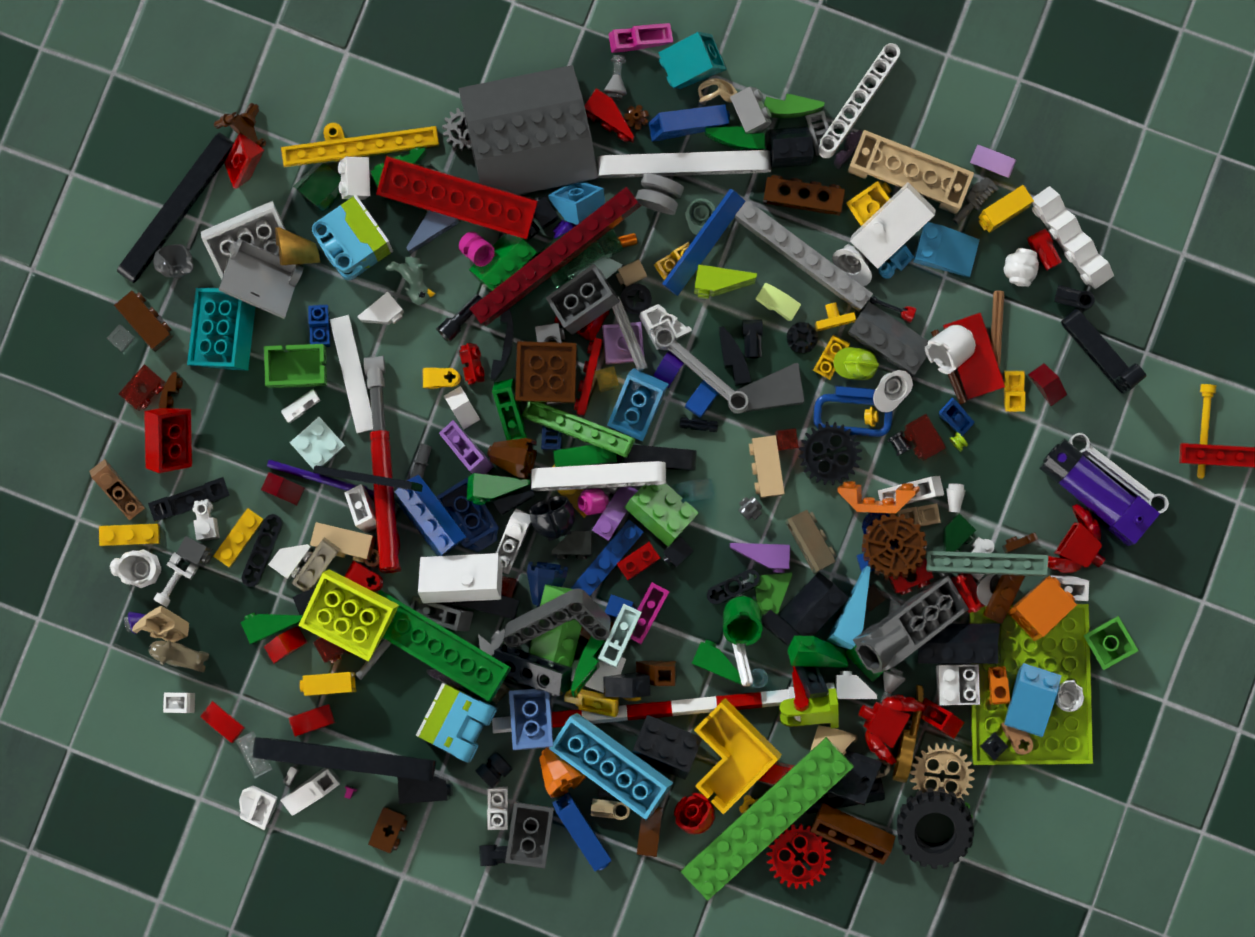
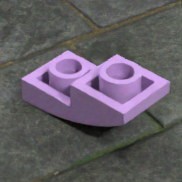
M977 144L970 163L1009 178L1016 159Z

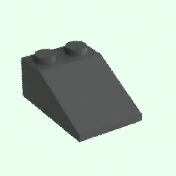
M514 802L505 863L545 869L554 807Z

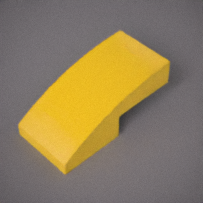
M1004 371V383L1006 386L1004 388L1005 412H1025V371Z

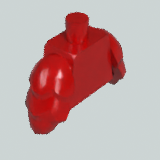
M1078 504L1072 506L1078 523H1073L1054 552L1055 555L1061 558L1048 556L1049 569L1058 570L1060 573H1074L1082 567H1089L1091 563L1099 568L1105 561V558L1098 553L1102 547V544L1099 542L1101 539L1099 523L1093 519L1088 510H1085Z
M892 695L883 699L882 703L876 702L872 709L863 705L859 711V716L866 719L864 727L867 729L865 739L871 752H874L880 760H884L891 765L896 763V759L885 744L893 748L910 717V714L906 711H924L925 704L917 701L914 697Z

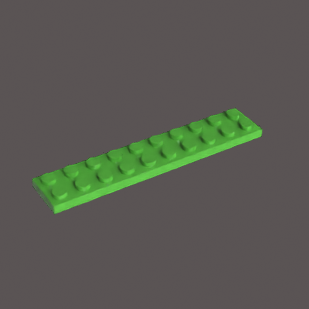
M825 737L680 872L708 901L854 768V765Z

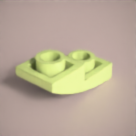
M768 283L763 285L756 297V300L767 309L776 311L788 321H792L801 306L795 299Z

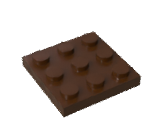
M517 341L515 401L575 403L577 343Z

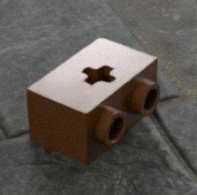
M384 806L368 845L387 853L397 850L401 839H398L400 831L404 832L408 821L405 820L407 815ZM391 825L394 834L391 833L388 836L386 835L387 831L385 830V828H388Z

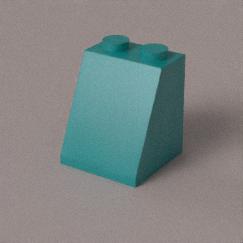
M696 32L658 52L660 64L668 74L667 81L673 88L682 89L727 70L712 34Z

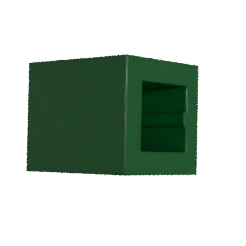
M960 513L943 528V551L961 552L959 547L964 542L966 544L970 543L975 537L973 533L976 529Z

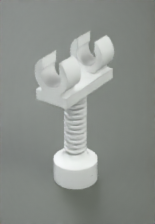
M174 552L167 563V566L174 569L175 573L163 592L157 593L153 599L165 607L171 601L169 595L180 576L184 575L192 580L199 568L193 562L190 563L186 572L176 567L182 558L176 552Z

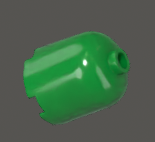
M737 596L726 604L723 612L724 636L727 641L734 645L746 643V646L756 643L761 638L763 630L760 606L750 597Z

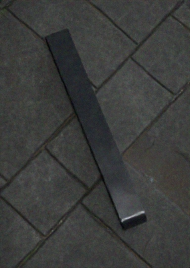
M220 132L215 135L117 269L120 275L132 283H135L152 262L155 252L163 247L225 163L234 144L232 140Z

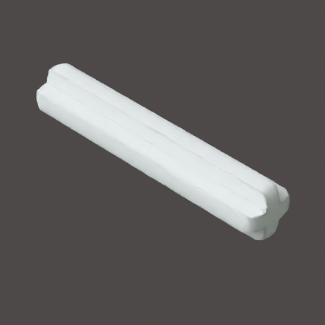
M739 643L737 645L732 644L741 683L743 686L748 687L753 684V678L745 645Z

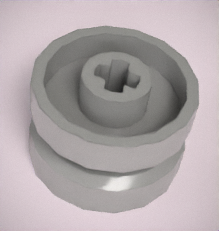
M644 173L641 185L645 189L638 190L636 195L638 202L651 210L675 215L678 203L674 199L681 198L684 187L666 177Z

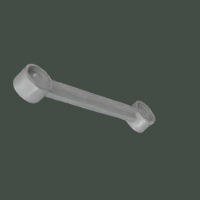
M661 328L656 332V346L661 350L672 352L728 401V406L732 412L742 413L747 409V395L744 392L731 389L675 341L672 330ZM666 333L672 337V340L669 344L663 345L659 343L658 336ZM740 396L746 402L742 408H735L731 400L734 397Z

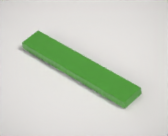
M528 402L522 414V417L626 458L635 442L633 437L541 402Z

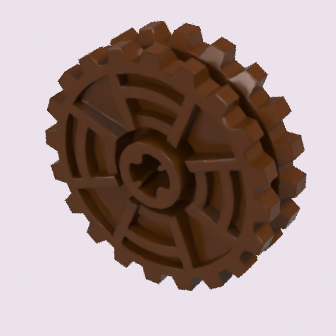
M891 513L890 517H886L884 514L879 521L877 519L873 520L872 526L866 528L867 534L863 535L862 552H865L863 558L864 561H869L868 566L871 567L870 570L874 568L876 575L883 574L884 579H888L891 576L894 580H898L899 576L905 579L908 577V573L914 574L917 569L916 567L922 566V559H925L927 541H924L926 535L925 532H920V524L915 525L913 518L905 519L904 514L897 517L895 513ZM891 544H898V549H891Z

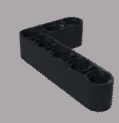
M1078 309L1073 310L1061 321L1065 330L1122 394L1127 393L1146 378V373L1138 364L1134 363L1130 367L1127 366Z

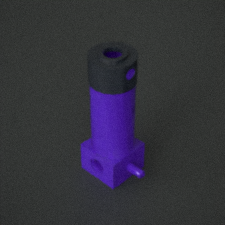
M1065 438L1054 446L1039 467L1057 484L1059 483L1109 525L1106 529L1127 546L1136 544L1160 515L1156 509L1140 496L1133 497L1083 456V453Z

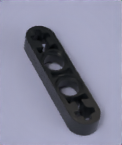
M268 515L260 529L241 577L243 584L248 587L257 586L262 578L283 526V521L278 515ZM277 518L276 522L279 524L277 527L274 526L271 531L275 532V535L264 532L265 529L270 530L269 520ZM264 536L271 538V544L268 547L261 545V539ZM257 554H261L264 557V562L259 566L253 562V558ZM251 565L256 569H260V572L255 571L254 577L256 581H251L249 584L246 576L252 574L253 570L249 569Z

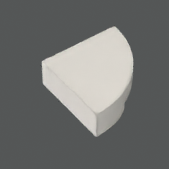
M295 766L290 767L287 776L283 779V783L290 786L300 769Z

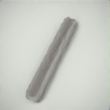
M620 300L612 309L638 371L647 368V364Z

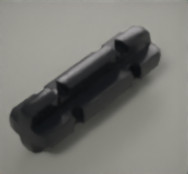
M685 417L680 419V428L700 431L709 430V432H717L718 430L717 421L707 422V420L693 418L689 420V418Z

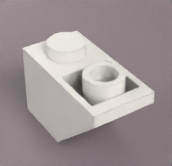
M306 544L279 549L268 565L290 580L292 577L295 578L300 572L301 568L299 567L302 562H307L313 553L311 552L313 547Z

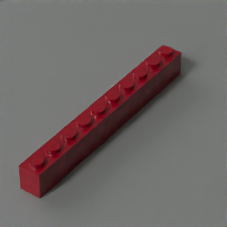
M625 187L469 309L480 324L484 326L489 325L641 207V204L632 192Z

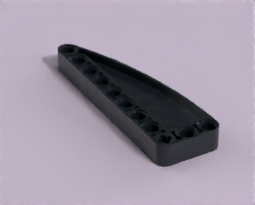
M255 737L252 758L427 781H434L436 766L435 760L276 738Z

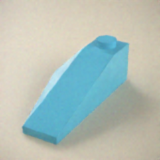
M866 566L862 570L852 589L851 594L853 595L843 607L844 613L836 620L826 642L850 650L855 647L856 644L853 639L861 634L864 626L871 567Z

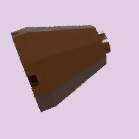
M528 438L494 442L492 446H489L487 456L493 464L520 479L528 480L530 477L527 474L531 473L535 466L537 450H533V445L537 446V442Z

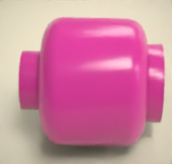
M600 488L584 490L578 497L579 509L586 515L603 513L609 503L607 494Z

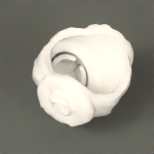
M1018 248L1015 253H1011L1006 257L1004 273L1009 278L1010 283L1022 287H1029L1039 269L1037 253L1030 249Z

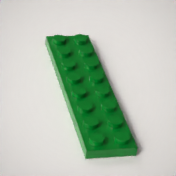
M380 590L379 595L399 605L383 638L491 703L511 667Z

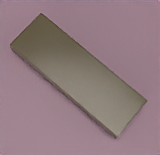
M324 537L292 581V584L303 592L312 589L340 548Z

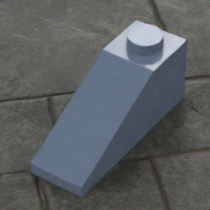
M429 210L406 247L409 254L459 224L458 219Z

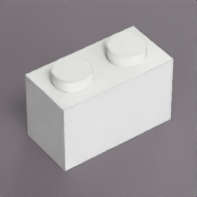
M346 156L340 160L338 164V172L341 174L339 192L342 194V199H350L354 195H357L360 200L368 198L370 196L369 157Z

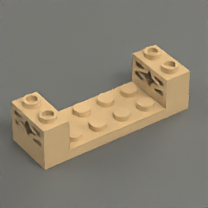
M866 130L863 131L847 171L863 179L870 175L900 188L909 182L922 196L939 202L938 208L956 215L962 206L974 172Z

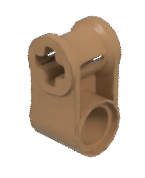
M1005 722L1001 723L1002 729L1016 753L1024 755L1032 751L1033 742L1027 732L1004 725ZM1020 740L1027 742L1026 751L1019 749Z

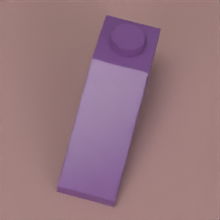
M454 420L439 432L440 436L472 474H487L494 467L486 455Z
M632 486L619 487L593 527L592 532L609 542L628 512L624 507L638 490Z
M730 543L732 550L768 569H773V573H785V570L789 569L790 545Z

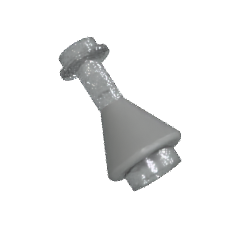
M614 55L613 59H611V62L614 63L613 76L605 87L604 93L613 100H622V97L627 94L621 78L622 64H625L626 60L624 56Z
M892 667L883 672L884 692L880 703L886 697L891 696L892 692L905 681L903 671Z

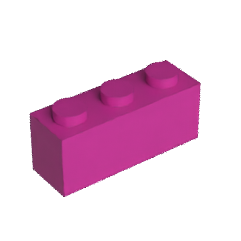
M653 582L651 583L637 609L642 613L632 633L631 640L642 645L669 594L668 590Z

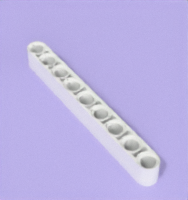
M771 151L604 155L597 157L598 177H643L644 173L660 176L771 172Z

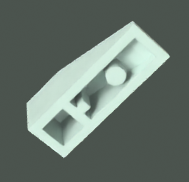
M623 604L598 657L599 661L617 668L642 613L641 611Z

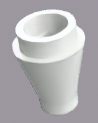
M948 484V488H946L948 511L960 512L966 492L964 485Z

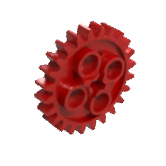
M801 823L798 829L795 828L794 824H791V830L787 828L784 831L785 833H781L778 839L774 840V845H768L772 852H766V855L771 856L772 859L767 860V863L773 864L769 870H776L773 877L781 876V884L786 880L787 887L794 883L795 889H798L799 884H802L803 888L806 889L807 882L814 886V879L819 882L821 881L818 876L819 874L826 875L823 868H830L825 862L831 860L830 857L826 856L831 850L824 848L828 842H821L822 836L819 835L817 837L815 833L810 832V825L804 830ZM801 836L805 839V844L803 847L798 848L795 846L794 841L797 837ZM787 842H790L798 853H804L802 858L811 867V870H807L800 860H794L796 856L786 845ZM782 850L790 852L788 860L783 861L779 858V853ZM811 852L818 854V860L814 863H810L807 859L808 854ZM796 865H801L803 868V873L799 876H795L792 873V869Z

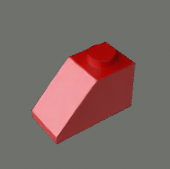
M925 698L923 701L925 710L922 711L920 719L955 739L965 722L953 713Z

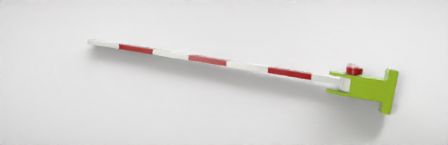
M793 666V687H789V689L619 706L617 717L583 710L552 712V728L563 727L569 717L575 713L580 714L592 724L646 719L647 715L659 718L710 713L726 698L737 710L780 706V721L787 727L830 723L832 729L839 728L838 698L834 683H826L829 691L826 697L808 699L795 666ZM511 716L493 718V734L512 732Z

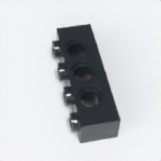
M506 645L494 650L493 657L511 667L506 678L516 680L519 684L530 685L536 690H544L552 696H561L570 690L571 667Z

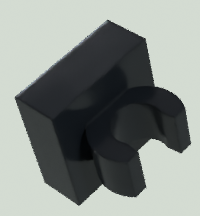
M993 732L980 747L995 761L1008 748V745Z

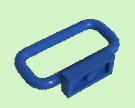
M835 386L834 394H823L815 402L813 420L816 428L819 430V423L825 428V424L821 421L822 406L825 402L874 405L873 396L875 389ZM893 411L885 412L884 425L880 429L844 426L843 431L846 432L848 429H851L849 435L884 436L891 429Z

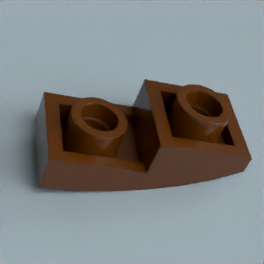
M172 372L165 383L160 397L159 408H173L174 398L171 396V393L179 394V389H182L183 378L180 377L178 372Z

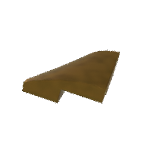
M275 227L280 265L320 263L316 243L280 227Z

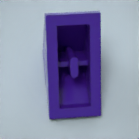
M668 351L653 377L668 383L669 388L684 363L672 352Z

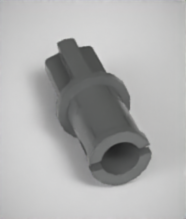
M420 444L417 458L413 461L415 465L411 478L419 474L423 479L426 466H429L427 463L433 448L432 446Z

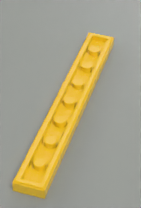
M436 126L285 146L281 147V153L285 168L342 160L346 156L365 157L409 151L416 147H420V149L423 147H438L439 141Z

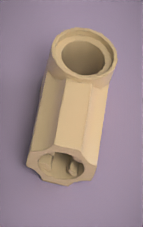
M592 800L591 816L624 820L631 814V809L620 801ZM619 805L626 807L627 813L625 816L617 814L616 809Z

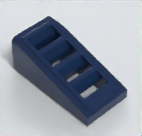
M542 425L541 450H560L562 446V433L558 432V436H546V432L558 431ZM546 440H557V444L546 443Z

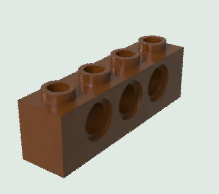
M771 175L766 180L763 204L840 216L845 189H840L841 186L830 184L828 187L822 186L820 182L810 181L809 184L803 183L801 179L797 178L784 180L782 176ZM786 187L789 189L790 194L784 196L780 194L779 189ZM805 190L809 193V197L803 199L799 196V192ZM821 193L826 194L828 201H820L818 195Z

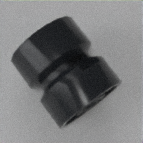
M496 751L487 759V764L482 763L475 770L492 789L501 782V776L506 777L513 770Z

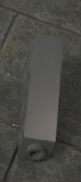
M794 363L736 390L744 392L748 397V407L742 413L804 403L798 363ZM740 396L734 397L731 400L735 408H742L746 402Z

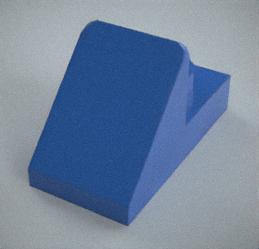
M953 397L939 411V418L946 421L961 436L975 423Z

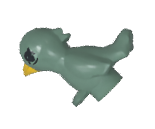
M405 257V263L400 264L393 261L386 266L387 271L396 270L410 284V288L405 287V290H407L405 294L409 296L413 303L417 305L425 304L429 298L436 294L424 285L423 270L428 269V265L421 264L420 258Z

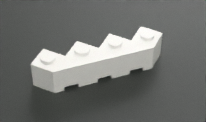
M1049 186L1034 196V202L1032 203L1034 206L1032 208L1033 213L1038 218L1040 217L1052 239L1056 240L1065 252L1064 255L1067 260L1072 262L1081 274L1080 277L1086 285L1090 284L1096 289L1114 277L1109 262L1098 254L1093 240L1081 230L1077 218L1065 208L1060 194Z

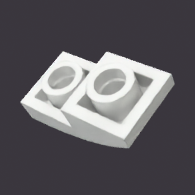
M488 787V830H508V787H494L493 789Z

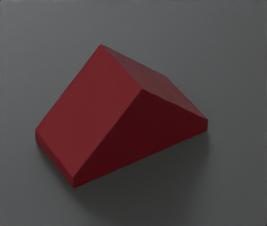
M1043 363L1028 374L1050 406L1067 395L1059 376L1046 364Z
M268 472L261 488L262 491L296 506L305 489Z

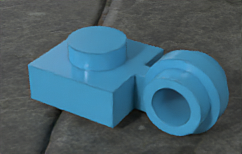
M906 245L901 246L889 258L891 260L890 263L884 262L879 267L881 277L891 278L896 268L902 271L914 258Z

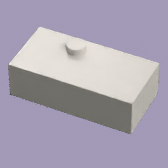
M907 182L852 234L850 242L878 269L935 216L936 209Z
M499 553L420 557L418 594L422 602L501 600L503 563Z

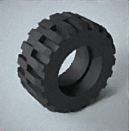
M927 788V792L923 793L920 790L916 792L915 797L910 796L906 799L907 803L902 804L900 814L897 816V835L902 851L905 855H909L911 861L914 863L919 861L920 866L925 868L928 864L931 865V869H937V865H943V868L949 867L950 862L956 864L960 861V856H966L968 853L967 849L971 848L973 843L974 826L969 807L965 805V801L961 797L957 798L956 794L951 791L946 793L945 789L939 788L938 791H933V788ZM941 813L948 816L954 823L953 834L941 843H928L922 840L917 835L916 825L925 815Z

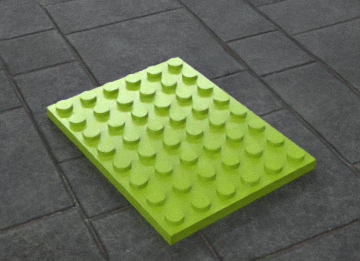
M1077 604L1043 638L1033 641L1007 613L1001 624V664H979L980 705H971L972 765L1093 764L1090 646L1083 636L1089 632V604ZM987 606L982 607L981 610L975 613H969V624L1000 623L983 615ZM1025 663L1062 675L1060 684L1064 681L1074 680L1077 685L1083 688V704L1076 711L1066 712L1060 709L1054 702L1043 737L1028 733L1033 742V749L1028 754L1020 755L1014 751L1001 726V723L1005 722L1009 703L990 705L989 667H1006L1010 699L1017 672L1022 664ZM993 732L1008 745V748L995 761L980 747ZM1020 740L1019 749L1026 751L1027 742Z

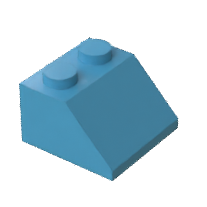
M585 182L566 185L548 195L549 200L564 220L578 225L605 204L604 189Z

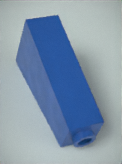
M725 104L658 113L648 123L651 140L655 142L705 132V128L725 127L729 124L730 113L726 110Z
M568 792L552 802L557 815L593 870L597 871L598 869L603 870L612 860L571 794Z

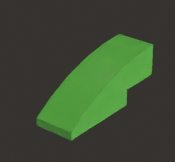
M786 94L785 101L766 97L764 106L769 109L772 118H795L822 111L825 104L822 101L792 94Z

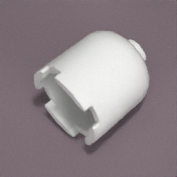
M951 325L928 341V345L925 346V352L931 363L935 362L940 367L938 369L940 372L951 374L973 355L976 344L971 331L961 325Z

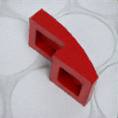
M214 701L210 703L200 716L231 743L245 729L242 724Z
M329 704L288 718L294 737L335 723Z

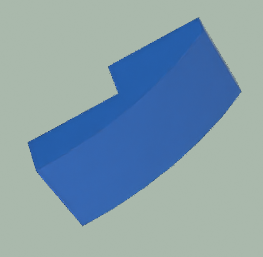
M328 305L308 306L310 344H324L326 347H331Z
M703 380L686 403L685 408L701 418L711 407L713 400L719 393Z

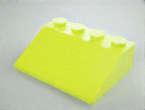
M329 569L322 573L298 626L369 662L399 605Z

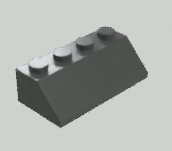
M870 302L865 306L847 335L902 371H906L912 378L927 357L925 346L928 345V340Z

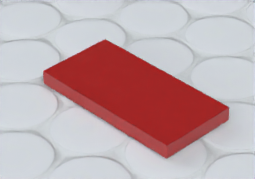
M977 313L943 325L944 330L951 325H961L972 332L975 340V352L957 368L967 399L970 400L1005 388L1006 386L982 314Z

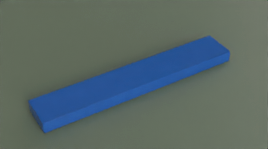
M730 189L662 283L674 295L678 296L698 269V264L701 265L736 213L746 202L734 190Z

